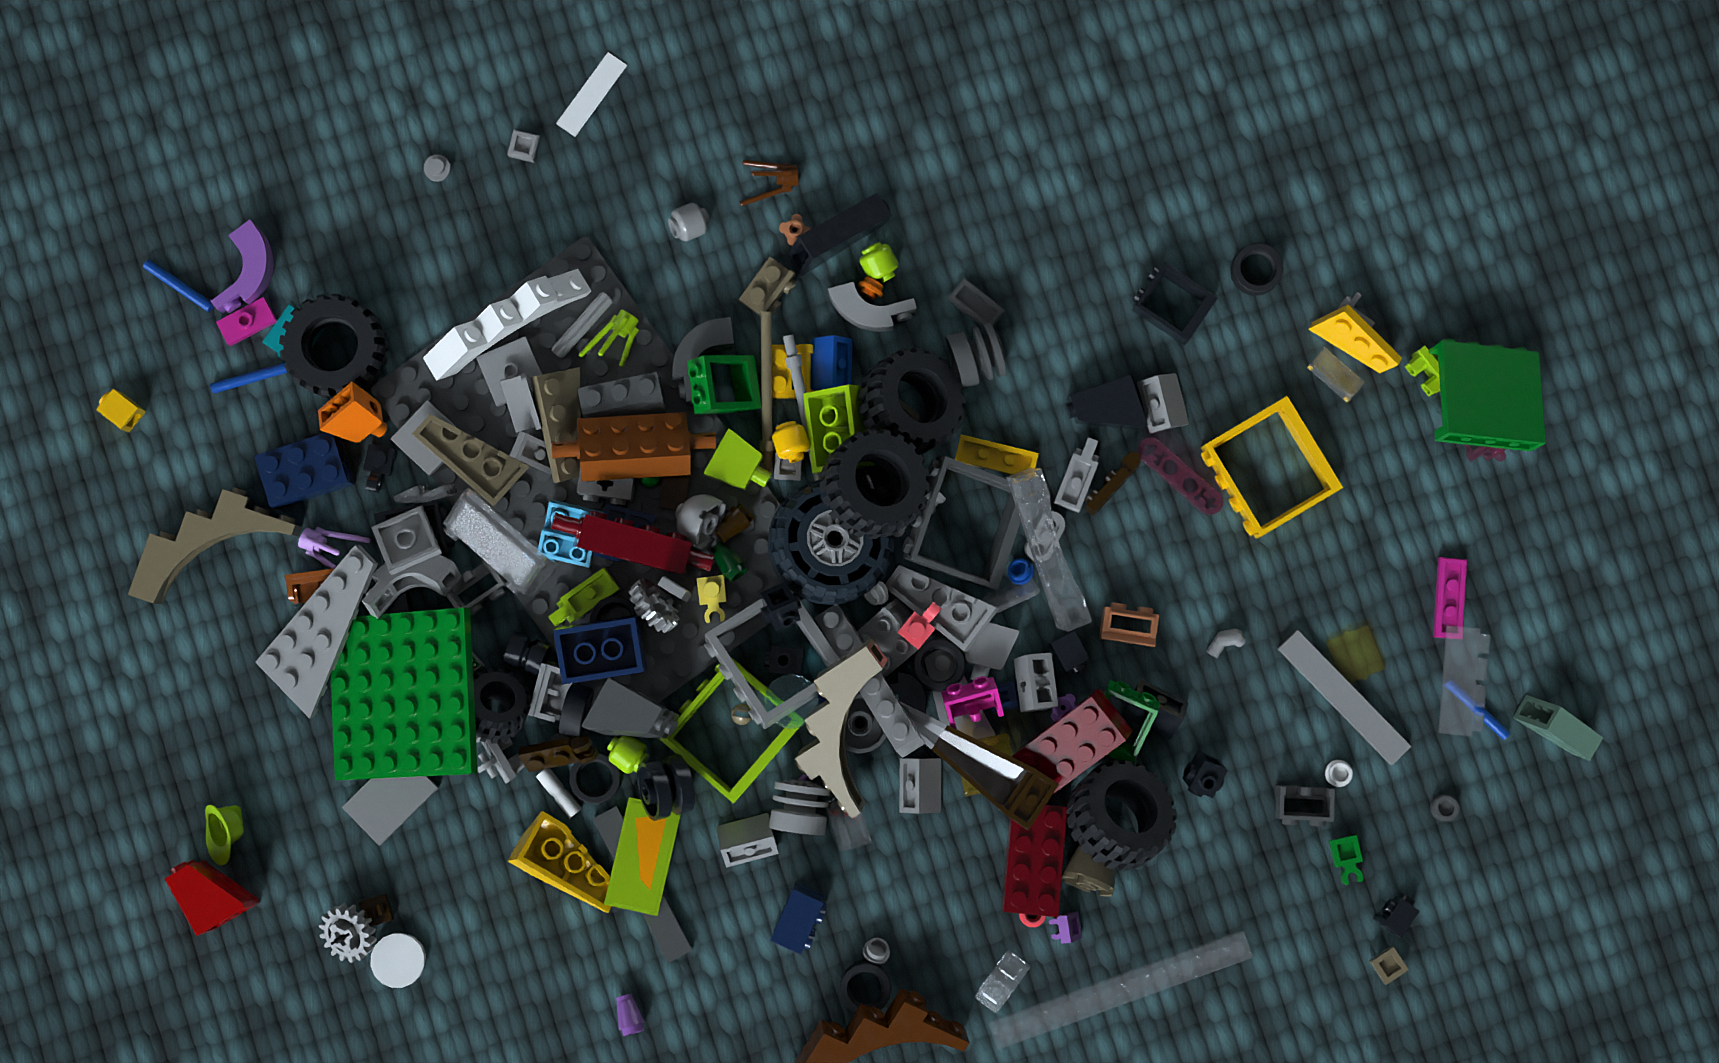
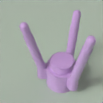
M317 527L315 530L306 528L299 538L298 546L305 549L307 555L316 558L328 568L333 569L337 566L319 553L324 550L334 555H339L340 551L326 545L327 538L324 536L369 543L371 540L367 537L328 531Z

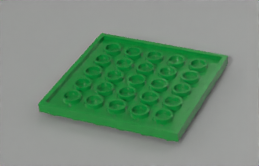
M470 608L382 614L379 619L372 615L356 616L348 630L350 633L335 670L331 671L330 674L335 781L477 774Z

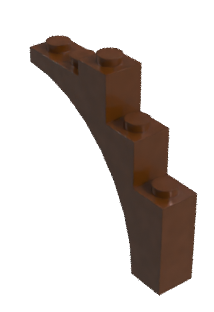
M901 988L885 1014L874 1006L867 1007L860 1004L845 1030L835 1022L829 1023L821 1019L794 1063H850L859 1056L878 1048L910 1042L942 1044L965 1051L970 1042L966 1029L962 1024L957 1021L950 1022L943 1019L935 1011H928L922 995L915 991L908 992Z

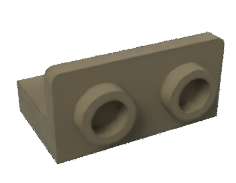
M769 257L741 295L739 301L760 316L761 312H772L773 316L781 305L779 299L784 293L788 295L796 285L797 281L794 280L796 274L793 270L790 269L789 271Z

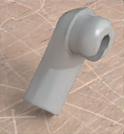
M1235 628L1220 631L1206 652L1218 658L1225 646L1234 645L1241 647L1245 644L1246 637L1241 630Z

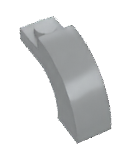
M854 282L828 288L830 300L837 312L852 325L867 331H891L894 328L892 319H897V322L911 319L912 314L916 313L917 308L914 298L886 306H875L867 303L860 297Z

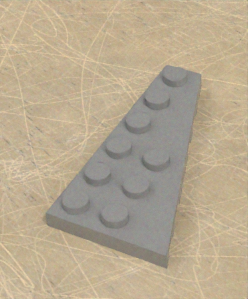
M355 545L256 661V664L309 719L316 716L321 696H324L328 687L326 686L331 671L335 670L350 632L348 630L352 620L356 619L359 609L357 608L361 598L367 592L372 580L371 575L375 572L378 565L361 545Z

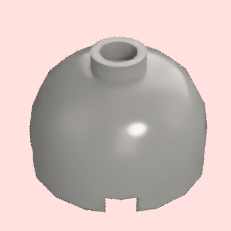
M699 494L692 496L684 504L681 503L675 513L678 534L687 536L686 541L691 542L692 546L700 550L707 549L715 540V538L711 537L714 530L725 517L726 506L722 504L723 501L710 495Z

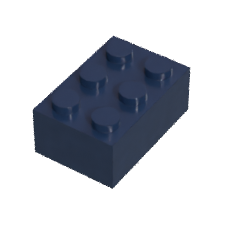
M323 433L254 456L269 506L278 510L355 485L341 439L329 433Z
M638 615L562 626L553 630L562 685L640 673L647 669Z
M795 882L770 941L800 955L803 949L809 950L816 933V929L813 926L815 923L821 924L827 910V903H824L825 895Z

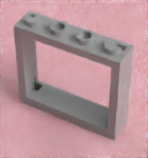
M762 599L705 633V641L707 643L704 646L710 657L716 656L721 663L718 668L726 680L731 678L736 688L733 690L740 702L746 701L751 708L748 713L757 725L761 723L763 728L766 729L818 696L819 693L814 682L767 713L718 638L761 612L760 608L763 607ZM801 603L802 608L798 609L801 620L796 623L826 667L839 660V657Z

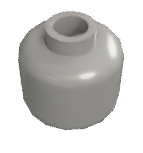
M689 203L674 209L671 212V218L668 219V225L673 236L676 239L680 238L684 242L704 235L707 231V223L710 222L707 211L704 208L700 209L695 203Z

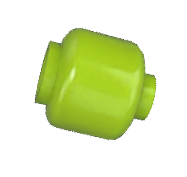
M878 241L861 251L863 255L859 261L867 277L874 280L879 279L883 283L895 276L893 271L898 267L899 263L888 244H881Z
M615 736L607 747V750L610 751L609 761L627 774L633 771L637 773L638 764L647 761L649 757L646 753L647 746L631 736H621L620 738Z

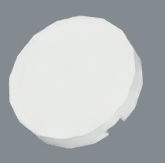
M393 933L383 937L375 945L371 953L370 966L374 976L382 984L391 988H402L414 983L422 975L426 962V953L423 945L414 936L405 933Z

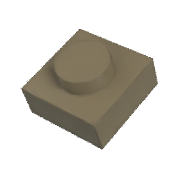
M1393 946L1388 947L1369 960L1382 982L1386 985L1409 970Z

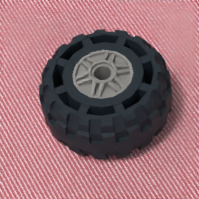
M817 480L796 489L777 509L768 532V554L777 577L782 582H786L792 592L806 599V601L816 604H843L866 594L881 580L890 565L891 556L894 551L893 535L868 539L867 534L859 537L853 535V529L849 528L846 531L840 527L842 522L838 518L833 520L829 515L832 511L830 506H824L822 498L826 494L820 491V482L823 480ZM857 484L860 493L865 499L875 505L883 506L876 496L873 497L865 490L866 488ZM827 536L835 539L836 546L828 542Z

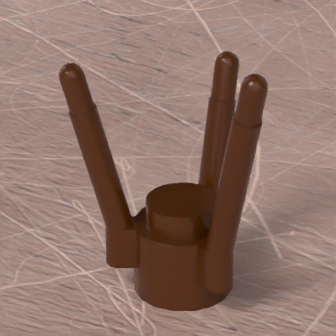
M749 160L742 161V164L746 166L775 169L754 170L751 172V175L776 176L777 185L782 184V187L740 202L741 206L783 192H792V186H798L797 165Z

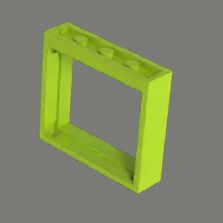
M731 657L747 682L776 707L783 703L778 696ZM720 663L714 669L717 673L711 681L706 678L696 691L699 695L692 702L688 699L679 709L682 715L677 719L678 725L675 731L668 735L667 739L660 740L676 754L681 755L687 764L734 804L805 721L795 711L788 714L787 716L791 719L788 725L731 789L674 739L725 679L718 668L721 665Z

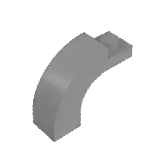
M441 555L432 557L393 575L389 573L385 563L371 575L376 584L366 593L362 602L369 613L379 619L393 601L406 590L415 587H427L446 596L462 575L453 561Z

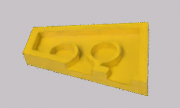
M1348 304L1313 321L1308 329L1378 373L1398 366L1402 359Z

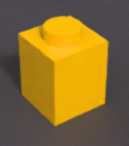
M115 389L106 392L101 397L100 405L96 409L118 428L130 432L146 413L144 409L125 394Z

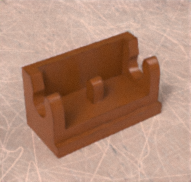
M335 568L284 575L289 601H293V604L306 603Z

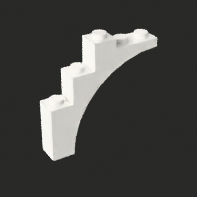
M579 269L551 278L543 276L527 281L510 298L490 304L475 320L453 327L423 359L436 381L457 374L474 358L504 337L552 310L586 297L591 292V289Z

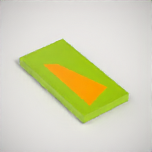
M628 798L604 905L658 916L680 815H676L671 811V815L668 818L653 821L645 812L640 799Z

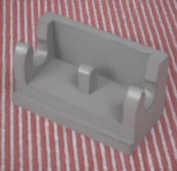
M553 661L541 663L530 704L529 716L555 722V720L560 721L567 691L573 683L562 685L559 663Z

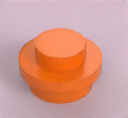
M865 277L858 284V287L861 289L860 293L871 300H874L875 297L881 298L883 295L881 291L884 286L870 277Z

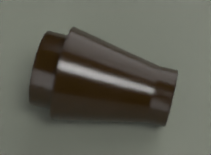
M738 504L736 507L732 506L722 522L714 530V533L725 543L731 537L750 527V522L754 518L742 504Z

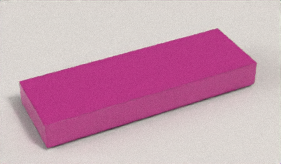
M1438 558L1433 637L1462 639L1467 559Z

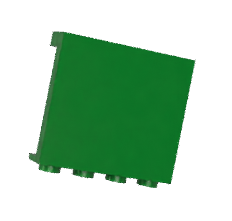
M1454 339L1440 340L1438 344L1429 349V354L1438 355L1443 426L1434 431L1435 441L1521 451H1533L1546 444L1539 352L1527 351V348L1523 347L1509 349L1504 348L1503 345L1484 346L1478 342L1459 343Z

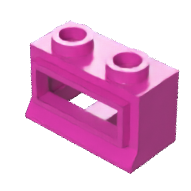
M980 676L975 678L973 683L963 686L958 683L951 684L946 690L941 691L949 724L957 729L955 717L969 714L972 722H978L982 719L980 710L995 707L998 716H1004L998 689L993 677Z

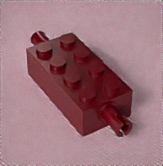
M592 510L589 511L588 515H581L579 519L555 512L551 529L575 535L573 547L675 574L684 575L686 565L705 569L706 571L711 569L714 555L692 550V543L686 541L687 536L668 532L667 536L659 534V528L641 525V529L633 527V521L615 518L613 522L606 520L607 514Z

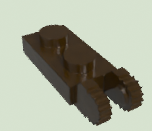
M1134 451L1127 453V456L1125 455L1122 459L1120 470L1117 472L1113 469L1104 479L1106 485L1100 491L1094 489L1086 498L1088 504L1085 510L1090 515H1095L1131 477L1136 468L1140 466L1139 463H1141L1142 458L1139 453Z
M586 735L523 746L519 748L518 756L528 772L577 762L585 764L596 760L599 754L597 749L591 746L592 741Z

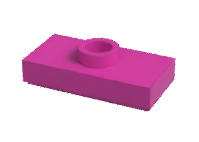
M262 297L216 321L227 344L232 346L275 324L277 319L266 298Z

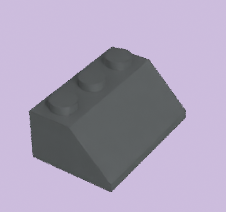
M657 372L577 388L584 418L667 413L661 380Z

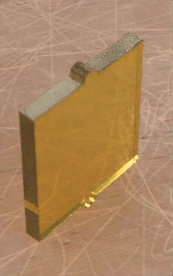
M1367 625L1351 632L1344 631L1343 635L1326 641L1337 671L1349 683L1359 679L1366 680L1367 676L1385 669Z

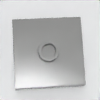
M526 336L476 357L497 407L507 404L500 380L527 373L532 392H534L531 377L542 375Z
M427 400L392 436L391 440L423 471L431 476L443 462L419 442L412 433L429 414L454 427L456 426Z
M422 505L371 527L391 575L442 553Z

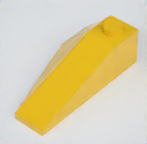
M541 811L520 837L508 862L528 874L609 913L612 906L604 905L610 880L609 874L601 865L595 862L588 854V850L571 834L572 831L564 823Z

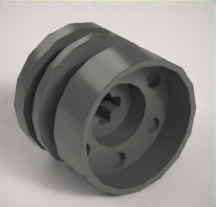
M990 322L982 325L983 337L977 326L972 327L973 340L970 341L963 330L945 336L953 369L957 373L956 378L958 382L961 381L963 389L979 384V371L982 370L989 381L993 380L992 367H994L999 378L1006 376L1004 350L999 336L995 333Z

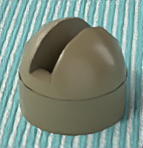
M740 703L733 707L731 717L736 724L745 725L752 720L750 715L748 718L735 716V711H750L749 705Z

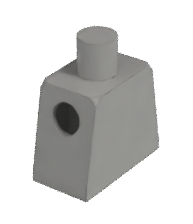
M989 622L968 652L964 651V660L974 664L970 679L974 680L980 676L988 677L990 669L1001 671L1019 635V631Z

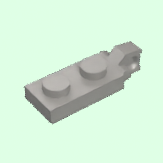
M1088 437L1083 450L1076 448L1075 453L1072 454L1054 504L1077 513L1080 512L1098 466L1099 456L1094 455L1098 443L1097 440Z

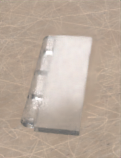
M1446 626L1438 733L1472 736V731L1483 732L1484 713L1474 712V707L1485 708L1486 686L1476 685V680L1487 681L1488 659L1478 658V653L1489 654L1490 635L1480 634L1479 628Z

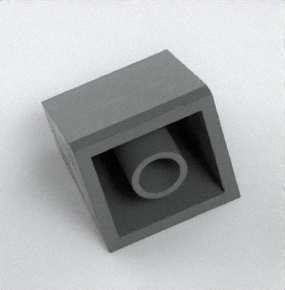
M608 678L581 726L604 735L667 739L668 735H671L677 728L679 714L628 685Z

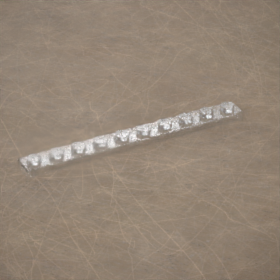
M1239 931L988 1022L999 1050L1253 958L1244 931Z

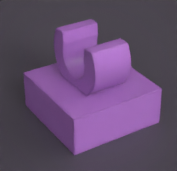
M1078 911L1064 913L1049 921V924H1057L1059 926L1060 933H1055L1051 936L1055 940L1061 939V944L1072 943L1082 938Z

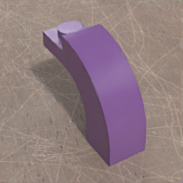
M250 219L228 235L242 255L243 268L237 281L211 300L215 308L223 314L237 310L243 300L247 304L259 300L266 292L272 279L274 263L270 244L260 228Z

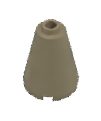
M1079 844L1064 868L1061 879H1064V882L1083 891L1090 893L1091 890L1097 891L1098 889L1100 890L1098 895L1112 896L1115 886L1116 868H1107L1103 862L1096 863L1091 859L1092 856L1088 852L1084 854L1080 849L1081 844Z

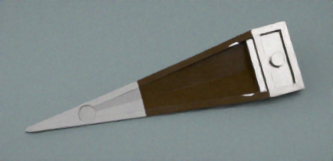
M900 702L925 741V744L1006 816L1027 830L1031 828L1059 784L1035 767Z

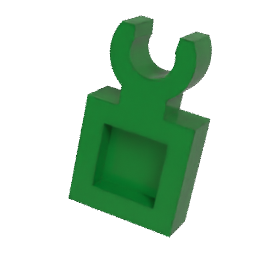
M1353 834L1328 840L1334 867H1343L1340 875L1342 883L1349 885L1348 875L1352 872L1355 873L1357 881L1362 882L1363 874L1356 868V863L1363 862L1357 835Z

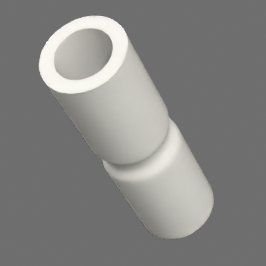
M550 768L544 769L536 776L569 819L582 809Z

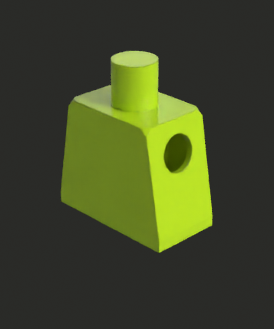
M729 428L704 471V475L708 478L743 490L747 489L751 480L765 488L772 473L760 467L764 458L763 455Z

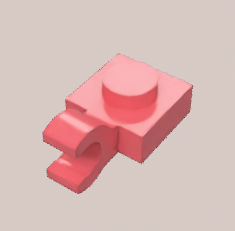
M932 602L921 616L914 611L897 633L916 649H919L935 630L929 623L942 608Z

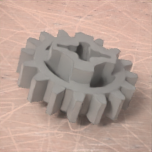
M643 578L630 587L629 594L632 596L630 601L636 605L634 610L639 617L648 622L650 627L654 626L658 632L662 630L663 633H666L678 624L677 621L680 618L676 615L678 610L672 606L674 601L670 594L664 592L659 585H654L652 580L647 581Z
M346 903L341 904L339 907L335 905L322 916L323 922L319 924V928L324 930V932L320 934V938L327 940L324 947L332 948V956L338 953L340 961H344L348 957L349 962L353 963L356 959L358 961L362 960L374 949L372 944L377 939L371 935L376 931V928L369 926L372 919H365L363 917L364 910L358 913L356 912V905L348 908Z

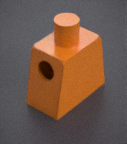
M354 382L349 383L318 410L321 431L355 443L361 442L370 433L381 437L387 430V424L383 422L380 403Z

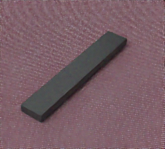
M618 806L593 818L613 859L615 858L624 820ZM663 893L658 916L642 914L667 962L670 963L689 953L693 948Z

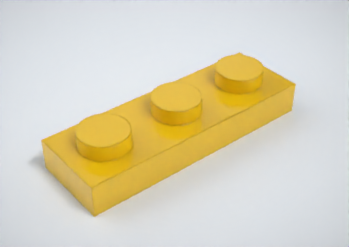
M961 434L954 460L971 466L1032 480L1039 453Z

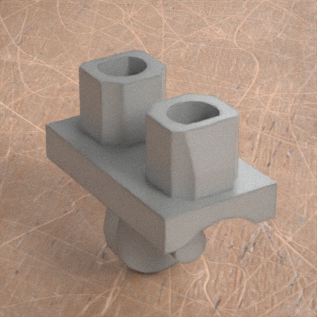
M510 737L506 742H502L499 739L497 744H491V740L486 739V742H481L491 760L485 752L478 755L483 765L478 767L479 773L487 770L492 779L498 775L494 768L495 765L506 784L513 780L516 774L525 767L518 754L508 760L503 754V750L513 745Z

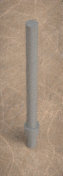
M792 334L783 336L787 353L785 361L787 369L790 368L802 425L808 436L803 393H806L800 367L803 364L801 355L797 353L794 335ZM813 473L815 481L825 479L821 474Z

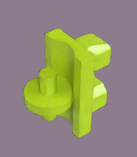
M1423 346L1411 355L1413 358L1405 365V368L1414 377L1421 371L1427 374L1429 379L1421 387L1427 396H1431L1440 391L1438 355L1429 354L1428 348Z

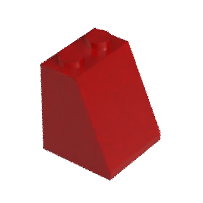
M194 859L187 863L182 862L170 869L172 874L164 878L196 936L213 931L260 903L257 897L205 860L196 863Z

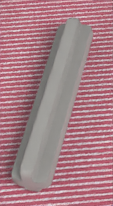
M601 292L551 349L552 352L559 358H564L612 304V299L606 293Z

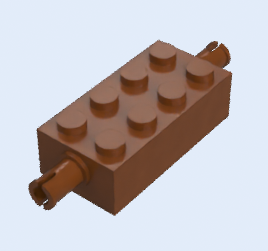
M686 412L577 419L579 438H576V441H551L552 459L577 457V459H580L582 482L690 475V452L693 449H716L715 431L691 433L688 431Z

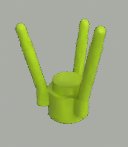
M620 310L618 315H614L610 322L579 352V356L583 357L612 328L613 332L599 350L598 355L602 356L617 335L625 338L628 334L629 336L619 363L620 367H624L633 340L639 332L636 328L639 320L630 313Z

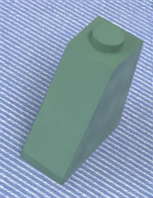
M1528 695L1525 696L1513 716L1518 722L1569 753L1589 761L1603 739L1601 735L1561 706Z

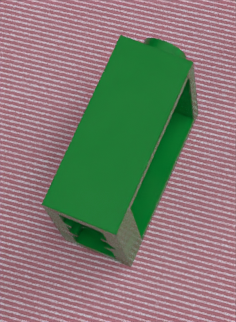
M709 355L687 361L695 414L746 413L762 408L754 355ZM730 365L735 402H715L710 366Z
M1110 680L1104 692L1108 700L1113 695L1148 711L1133 743L1123 742L1107 754V756L1120 762L1122 760L1131 761L1133 765L1158 714L1160 702L1149 693H1139L1132 690L1128 684L1122 681L1114 682Z

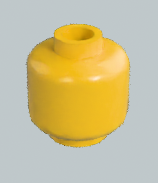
M790 421L776 427L772 440L778 457L780 459H788L789 463L803 460L805 458L804 454L810 450V443L804 426L796 424V421Z

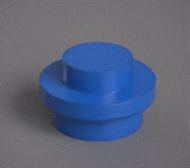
M1015 559L1008 567V577L1017 585L1026 584L1034 575V566L1026 559Z

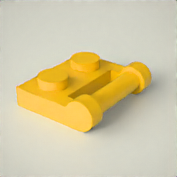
M799 344L796 345V349L802 359L803 365L800 367L806 393L813 392L811 389V354L814 353V345ZM772 345V399H796L795 390H792L790 368L787 369L785 358H787L785 345Z

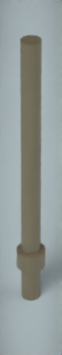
M761 312L762 440H759V451H762L764 457L762 468L770 473L773 472V451H775L772 440V312Z

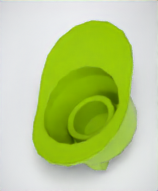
M210 804L205 809L206 845L212 860L222 866L227 864L230 858L231 845L241 838L244 833L242 813L238 805L216 808Z

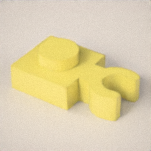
M723 575L697 578L700 605H708L704 615L706 623H711L710 615L713 612H718L720 614V621L724 622L725 612L720 608L719 604L727 602Z

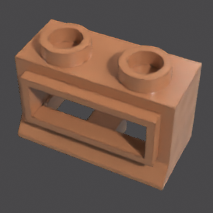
M1111 603L1110 607H1103L1099 633L1100 640H1113L1121 643L1155 647L1159 615L1153 614L1152 608L1137 607V611L1126 610V604ZM1112 615L1151 620L1150 633L1110 628Z

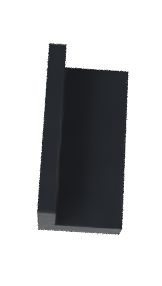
M1140 679L1135 691L1149 693L1160 702L1158 714L1150 731L1170 740L1184 720L1189 703ZM1129 703L1124 710L1123 717L1141 726L1148 711Z

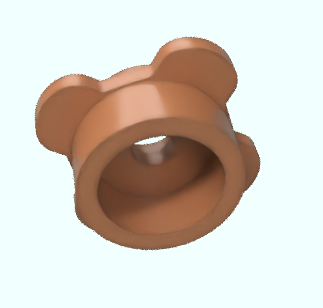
M794 214L791 220L786 223L782 222L779 226V231L785 234L788 239L787 242L791 246L794 245L798 236L810 230L809 227L804 225L802 216L799 214ZM797 228V232H793L792 229Z

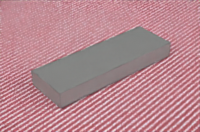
M665 576L658 583L660 587L687 603L692 596L690 591Z

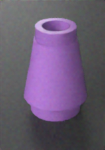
M632 993L617 997L618 1028L622 1030L623 1036L644 1031L643 1023L645 1021L633 999Z

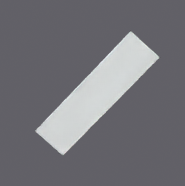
M608 52L556 124L576 137L627 65Z

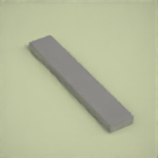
M1298 630L1277 648L1390 765H1393L1411 748L1409 743Z

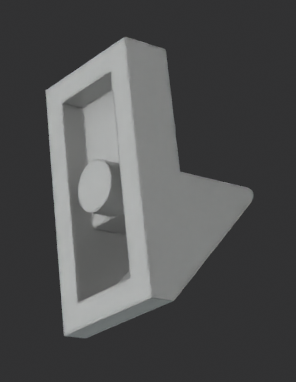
M520 431L510 457L552 475L545 442Z

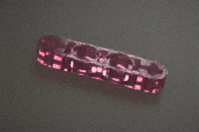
M1151 437L1145 438L1140 442L1137 453L1141 455V460L1201 513L1213 515L1221 510L1223 507L1222 496L1156 438ZM1144 444H1146L1147 446L1154 444L1156 446L1154 448V452L1158 456H1160L1162 452L1166 454V456L1159 461L1158 465H1155L1153 463L1155 460H1157V458L1154 455L1150 454L1149 456H1146L1144 454V452L1146 451ZM1172 460L1176 463L1177 471L1174 475H1168L1163 471L1165 461ZM1186 478H1193L1197 482L1195 492L1189 493L1184 490L1183 481ZM1203 487L1207 490L1203 493L1206 498L1214 497L1216 499L1214 502L1215 509L1213 507L1206 509V501L1202 497H1199L1197 501L1194 499Z

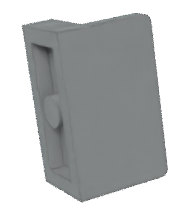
M527 373L500 380L516 433L534 427L536 430L542 429Z
M1175 373L1157 375L1137 382L1149 433H1157L1169 428L1189 424L1178 378Z
M900 758L899 813H940L941 759Z
M768 813L717 826L720 850L726 868L779 854L773 831L769 828L770 817Z

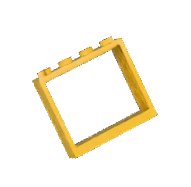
M1288 396L1201 447L1203 461L1208 467H1213L1217 474L1215 476L1217 484L1222 490H1227L1231 497L1228 499L1231 507L1236 513L1240 512L1245 520L1242 524L1246 532L1250 536L1254 535L1256 539L1343 488ZM1278 412L1324 489L1263 526H1260L1214 449Z

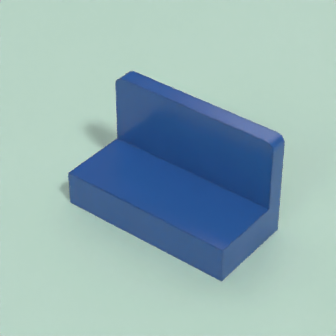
M835 335L812 338L811 344L814 345V353L811 354V389L813 391L851 385L853 339Z

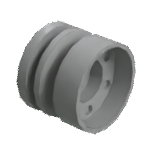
M797 779L775 781L774 788L785 790L786 795H773V800L784 803V808L771 810L769 828L800 834L825 835L827 817L816 813V808L828 807L829 802L817 800L818 795L830 796L831 791L811 781Z

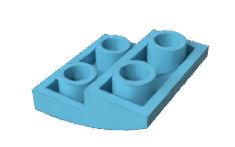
M551 499L548 504L545 525L541 531L537 555L589 568L593 552L573 547L575 535L553 530L551 526L555 512L579 519L581 515H588L589 511L597 510Z

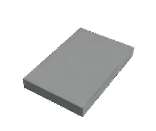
M428 776L370 779L342 808L380 846L439 787Z

